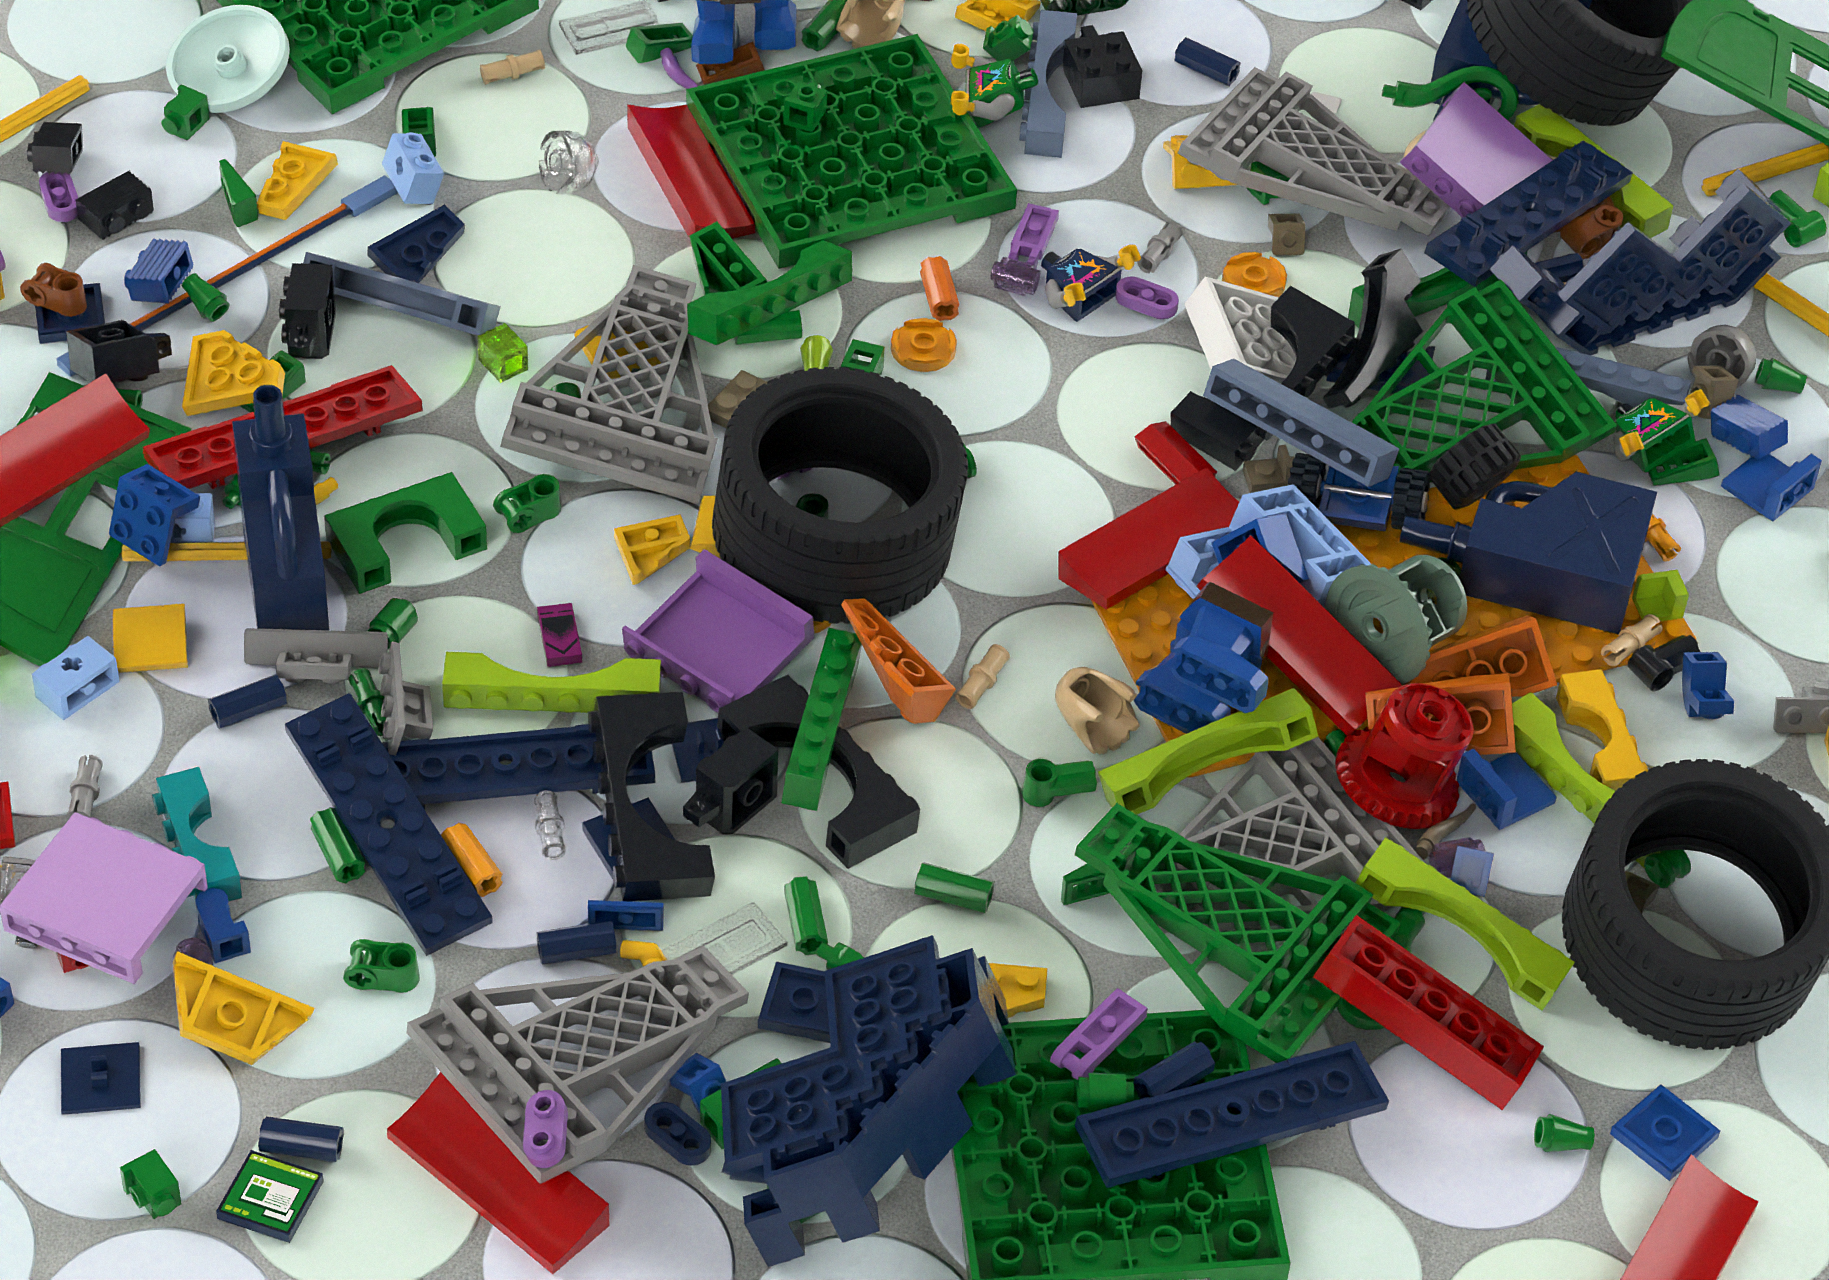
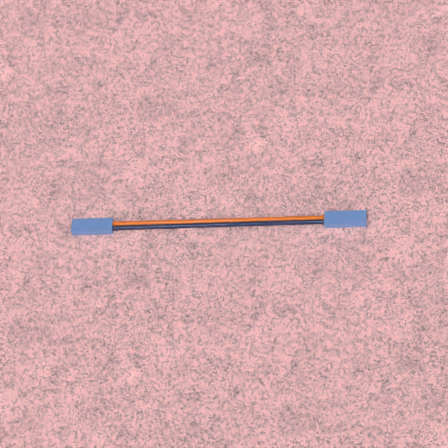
M384 175L341 199L340 207L206 282L217 289L350 214L356 217L394 196L398 191L392 181ZM186 292L170 301L169 304H164L130 324L142 331L192 303V300ZM69 352L56 358L57 366L68 376L71 377L77 374L70 369Z

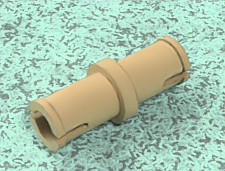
M540 49L516 57L513 54L507 55L504 60L480 65V73L485 85L509 77L512 80L518 79L521 74L545 69V62Z
M1648 614L1634 626L1625 627L1620 631L1618 638L1601 649L1602 656H1605L1610 651L1612 652L1603 660L1610 666L1620 664L1622 660L1630 654H1634L1639 648L1645 646L1646 642L1661 633L1662 624L1651 629L1660 620L1656 616Z
M993 644L981 662L973 665L970 669L969 678L955 695L957 702L961 706L973 709L986 689L992 688L996 683V675L1010 659V654L1004 647Z

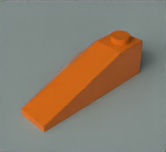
M844 599L841 606L890 700L900 709L902 717L914 724L935 722L956 688L866 599Z
M1528 615L1491 627L1431 651L1430 658L1425 662L1426 667L1419 673V676L1408 682V684H1423L1469 676L1509 673L1512 697H1523L1530 692L1536 693L1557 686L1537 619Z
M1509 673L1469 676L1423 683L1441 688L1450 693L1462 703L1470 714L1474 733L1466 751L1475 749L1479 755L1516 753ZM1398 687L1365 692L1368 729L1372 730L1390 695ZM1423 713L1428 719L1439 722L1434 715Z

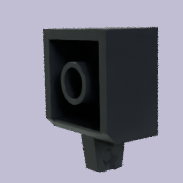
M1093 25L1083 26L1080 30L1082 33L1080 38L1065 40L1063 54L1064 74L1080 108L1140 99L1143 70L1124 31L1098 35Z
M292 263L290 276H285L283 282V294L286 296V299H280L279 318L285 319V323L282 324L281 341L287 344L288 354L294 358L322 359L330 353L336 317L332 265Z
M124 320L66 331L70 369L89 382L105 373L114 386L117 385L118 381L127 379L134 382L148 379V375L160 373L159 359L172 355L169 335L166 333L146 334Z
M747 727L735 736L727 738L720 749L710 757L703 758L696 768V792L683 806V817L690 820L697 827L708 823L722 834H734L777 797L779 749Z

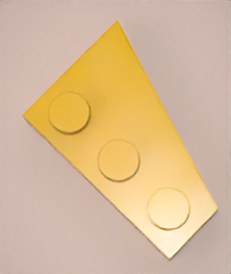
M283 141L280 147L281 155L279 159H275L272 165L273 174L271 178L266 180L257 201L259 214L287 220L338 165L336 154Z

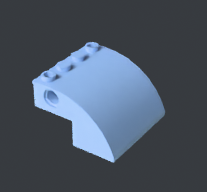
M1292 484L1242 495L1229 527L1180 537L1165 570L1172 576L1175 583L1194 599L1200 592L1196 587L1198 583L1219 565L1211 542L1257 518L1280 514L1287 515L1309 580L1301 583V585L1324 608L1329 588L1338 575L1351 567L1361 564L1367 566L1371 565V563Z

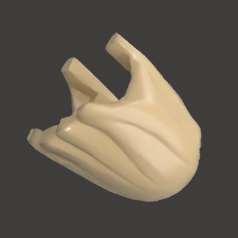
M847 0L836 29L838 32H841V37L845 41H852V47L855 49L892 40L903 17L905 0Z
M1088 667L1070 669L1058 682L1055 691L1057 706L1068 725L1091 753L1105 754L1108 748L1112 751L1119 749L1121 742L1125 743L1130 739V731H1136L1139 728V722L1130 703L1136 698L1137 694L1124 682Z

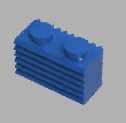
M154 238L148 247L139 253L138 261L131 270L126 271L124 276V284L129 291L132 301L169 304V300H172V296L177 292V288H180V284L183 283L185 277H188V273L193 269L194 264L188 243L184 240L182 242L179 240L176 242L171 240L169 242L167 239L163 241L162 239L156 240Z
M1737 394L1735 398L1732 397L1726 403L1722 402L1721 406L1717 405L1716 408H1712L1711 434L1716 439L1722 440V442L1726 441L1727 445L1731 444L1732 448L1735 446L1737 450L1746 453V455L1750 454L1751 458L1755 457L1758 460L1788 443V420Z

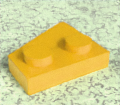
M989 963L1006 999L1008 1018L1013 1017L1018 1012H1030L1044 1008L1047 968Z

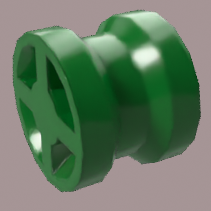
M1684 850L1660 851V853H1652L1644 861L1645 871L1650 880L1663 889L1671 886L1675 882V878H1684L1691 872V863Z

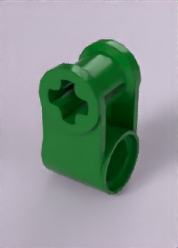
M549 474L537 475L531 480L501 491L495 497L493 507L498 514L506 518L510 531L513 533L524 532L532 526L555 518L561 512L558 479Z
M359 939L351 944L349 952L352 957L351 963L345 969L343 975L345 983L350 987L359 990L374 989L403 993L413 990L418 985L420 974L417 955L414 947L403 942H377L368 939Z

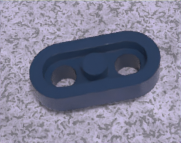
M658 1102L647 1109L644 1116V1129L647 1136L685 1165H698L708 1159L711 1153V1136L703 1126L677 1105L670 1102ZM661 1125L669 1126L666 1129L659 1128ZM691 1147H692V1148H696V1149H695V1150H688L687 1148H691Z

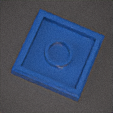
M1660 1084L1612 1126L1610 1135L1667 1180L1671 1181L1682 1171L1689 1156L1692 1154L1697 1158L1718 1139L1721 1130Z

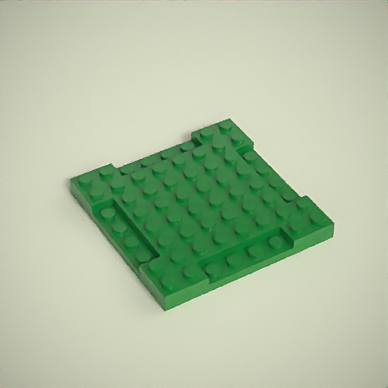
M216 0L222 7L250 5L271 13L280 22L287 35L290 47L288 64L297 72L298 81L332 115L385 88V77L481 28L489 35L539 9L538 0Z
M918 34L686 89V105L711 147L714 146L755 217V229L778 269L796 265L800 258L801 250L822 240L839 246L842 243L948 216H953L957 223L1016 209L1017 188L968 112L960 116L953 112L950 102L951 94L954 90ZM797 82L803 84L816 82L823 89L827 90V110L813 132L783 124L784 99L786 96H790ZM802 110L797 112L798 115L807 117L808 112Z
M1206 1010L1147 1013V1017L1094 1069L1093 1073L1126 1074V1081L1134 1083V1077L1192 1042H1202L1210 1050L1211 1057L1215 1062V1068L1212 1073L1188 1087L1251 1070L1245 1043L1221 1029ZM1087 1017L1010 1022L1007 1025L1001 1026L1013 1050L1016 1075L979 1087L972 1074L957 1091L973 1124L951 1149L963 1228L962 1242L968 1280H1191L1207 1278V1280H1288L1291 1262L1266 1144L1166 1171L1159 1176L1153 1175L1149 1179L1141 1178L1106 1188L1075 1127L1077 1116L1091 1113L1087 1112V1108L1077 1107L1078 1080L1072 1077V1072L1066 1067L1060 1069L1050 1062L1054 1050ZM1080 1050L1074 1053L1080 1059L1085 1055ZM1135 1088L1133 1101L1139 1100L1138 1093ZM1227 1108V1111L1232 1115L1240 1114V1112L1232 1108Z

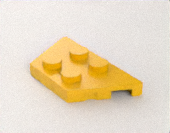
M178 951L172 962L180 1036L250 1065L256 1063L308 1021L315 1009Z

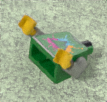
M954 45L951 57L952 65L957 69H962L966 66L971 68L966 69L965 92L954 91L951 94L950 103L952 110L959 116L969 111L978 128L1000 120L1021 109L1024 106V90L1039 84L1033 68L1019 72L1011 59L993 62L979 56L973 58L969 57V48L966 45Z
M1699 389L1689 394L1684 399L1685 403L1683 405L1665 404L1655 398H1649L1634 408L1629 404H1622L1618 407L1615 413L1617 433L1613 437L1616 457L1622 461L1631 458L1646 473L1694 443L1696 439L1692 418L1698 415L1702 408L1711 404L1703 390Z

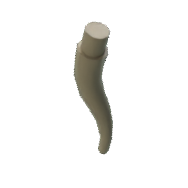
M1470 804L1465 811L1457 816L1438 822L1422 834L1415 848L1416 853L1422 860L1426 859L1430 853H1433L1441 840L1466 822L1475 811L1476 804Z

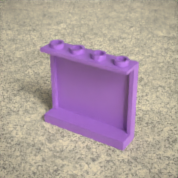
M1464 82L1446 99L1442 105L1443 109L1414 148L1400 163L1461 217H1466L1468 213H1474L1553 160Z
M704 549L695 557L697 571L639 628L634 631L625 625L622 628L624 649L631 658L660 659L661 677H668L677 683L684 692L689 695H696L718 713L719 708L769 684L814 639L813 616Z

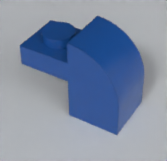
M1683 652L1682 692L1688 717L1719 719L1724 714H1734V700L1725 690L1727 662L1719 652Z

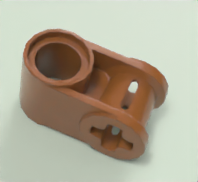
M1601 206L1590 213L1576 217L1564 225L1560 232V237L1582 259L1590 258L1612 239L1613 234L1623 222V213L1614 206Z
M41 263L31 280H25L20 286L22 295L29 303L53 310L63 316H77L87 308L81 276L77 273L57 268L50 263Z

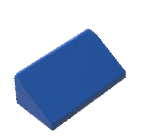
M588 900V924L611 920L614 929L663 931L664 904Z

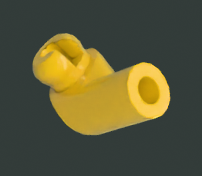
M623 940L621 943L620 956L623 959L640 960L643 966L652 962L667 960L660 947L655 943Z

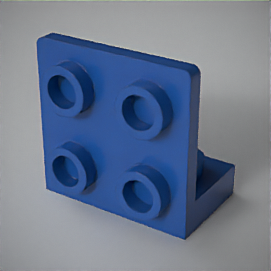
M1767 454L1758 460L1752 457L1722 480L1721 487L1771 521H1774L1814 489L1822 460L1810 454L1801 462L1796 461L1789 467L1771 454Z
M146 464L119 477L109 535L156 565L162 566L167 561L175 519L197 509L200 496L149 464Z
M1475 749L1463 753L1456 781H1458L1459 786L1499 830L1556 802V795L1517 752L1508 753L1491 762L1483 759Z

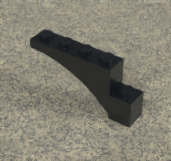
M1402 248L1379 255L1361 272L1364 276V299L1359 331L1355 346L1345 368L1335 384L1323 396V400L1329 409L1342 405L1344 408H1348L1360 401V394L1379 382L1378 376L1397 364L1396 358L1413 348L1415 345L1414 340L1423 332L1405 302L1413 295L1412 290L1421 280Z

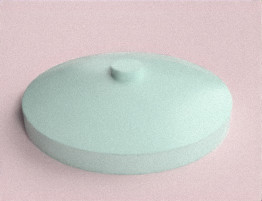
M231 5L215 9L194 20L176 38L167 58V78L176 95H178L177 87L181 84L206 94L209 113H221L240 109L264 96L278 82L288 63L289 41L280 22L271 13L262 8L250 5Z

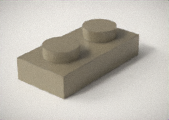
M741 370L708 404L711 421L727 428L729 419H731V415L738 408L740 402L746 399V396L752 391L756 392V388L762 384L767 385V382Z

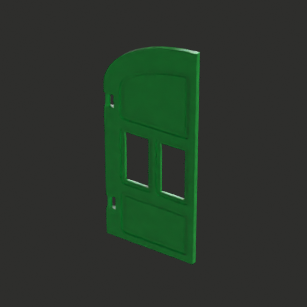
M1692 0L1683 8L1667 32L1661 57L1829 146L1828 129L1786 107L1789 87L1829 109L1828 91L1790 71L1792 52L1829 71L1828 44L1772 14L1754 7V4L1746 0Z
M49 372L17 426L33 417L36 412L40 413L84 385ZM127 403L133 412L150 428L147 439L68 486L44 527L17 517L0 528V646L38 666L50 662L69 647L122 555L123 544L110 536L103 550L68 537L65 533L95 482L117 490L120 476L148 464L143 454L144 446L189 432L192 428Z

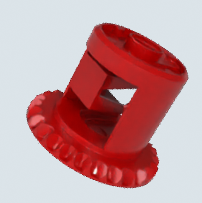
M1411 683L1398 687L1390 695L1372 730L1368 729V726L1363 730H1356L1352 735H1348L1340 745L1336 754L1335 768L1343 789L1361 809L1390 825L1407 829H1426L1438 822L1447 820L1456 808L1460 796L1458 792L1459 783L1455 780L1456 773L1454 769L1473 737L1474 726L1471 716L1458 699L1441 688L1421 683ZM1423 713L1434 715L1439 722L1428 719ZM1390 773L1399 774L1405 779V782L1396 780Z

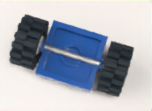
M1295 454L1288 484H1294L1332 524L1386 532L1390 511H1392L1391 527L1393 529L1402 530L1406 516L1425 520L1430 490L1429 471L1400 468L1399 470L1398 466H1393L1388 479L1367 487L1329 466L1325 481L1326 464L1309 454Z

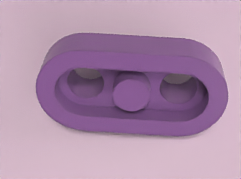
M53 171L50 174L48 172L44 173L39 179V186L48 216L58 222H69L77 217L75 199L78 198L70 174L68 175L66 172L55 174Z
M1133 276L1122 278L1117 283L1116 300L1120 305L1157 319H1168L1177 313L1179 298L1173 290Z
M543 1090L534 1094L528 1100L525 1110L523 1150L529 1162L538 1168H549L556 1165L563 1158L566 1149L568 1109L562 1096L552 1090ZM550 1105L547 1110H540L543 1106ZM541 1140H548L545 1145L537 1146Z

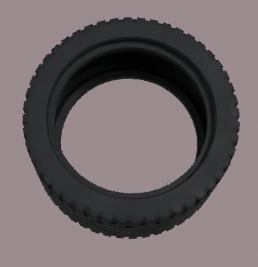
M1467 0L1468 12H1470L1469 18L1470 22H1472L1473 31L1477 33L1476 37L1479 43H1482L1483 50L1486 54H1489V59L1492 63L1498 66L1497 69L1503 75L1505 74L1512 84L1518 86L1522 93L1528 94L1529 98L1533 101H1538L1544 108H1549L1558 115L1562 114L1567 119H1575L1576 122L1580 123L1586 122L1588 125L1612 126L1626 123L1637 117L1680 69V66L1661 57V53L1671 24L1683 8L1692 0H1593L1591 11L1578 0Z
M824 367V369L809 368L808 371L803 369L795 371L794 374L787 373L781 375L779 379L774 378L768 381L767 385L762 384L756 388V392L752 391L747 395L746 399H743L738 408L734 410L725 431L712 519L713 539L717 552L720 553L721 560L813 616V621L823 622L824 620L839 624V622L851 624L841 606L844 599L864 598L884 617L899 614L900 610L903 612L911 608L912 604H918L922 601L923 597H927L932 592V589L936 588L940 579L943 578L950 561L968 474L967 453L965 447H963L962 438L958 436L959 432L954 425H951L952 421L946 414L943 415V411L937 405H933L929 398L921 396L919 391L914 388H908V385L900 381L897 383L893 378L879 376L880 374L871 371L866 373L861 369H855L854 371L845 367H839V369ZM836 468L848 470L873 478L891 488L904 500L909 509L881 521L859 523L835 521L815 516L791 505L777 494L769 482L785 473L799 469Z
M1691 759L1680 760L1679 763L1675 761L1665 763L1663 767L1660 765L1650 768L1648 772L1643 771L1636 775L1634 779L1628 780L1623 784L1622 788H1618L1613 793L1612 797L1608 799L1600 811L1568 883L1562 906V924H1564L1562 932L1563 938L1566 939L1565 947L1567 953L1571 955L1569 959L1575 962L1573 967L1577 968L1576 973L1582 982L1586 983V989L1591 995L1594 994L1597 997L1596 1001L1602 1007L1606 1006L1609 1009L1608 1012L1615 1018L1619 1017L1623 1020L1622 1023L1630 1028L1632 1026L1637 1028V1032L1645 1036L1649 1034L1655 1040L1661 1042L1665 1040L1674 1046L1686 1045V1048L1691 1049L1702 1047L1703 1050H1714L1715 1047L1727 1049L1731 1048L1732 1045L1739 1047L1746 1045L1748 1041L1753 1043L1760 1040L1763 1035L1768 1036L1772 1034L1776 1028H1781L1787 1023L1788 1019H1791L1797 1013L1829 960V825L1826 826L1824 823L1825 819L1819 812L1816 813L1813 810L1814 807L1807 800L1803 801L1799 793L1795 790H1789L1787 788L1788 785L1779 780L1776 782L1772 779V776L1764 772L1760 774L1756 769L1748 766L1743 768L1741 764L1732 762L1726 764L1721 760L1708 762V759H1696V761H1691ZM1665 850H1691L1721 858L1748 874L1768 895L1782 925L1784 945L1766 955L1745 960L1713 959L1687 951L1657 932L1640 913L1628 889L1625 867L1640 857Z

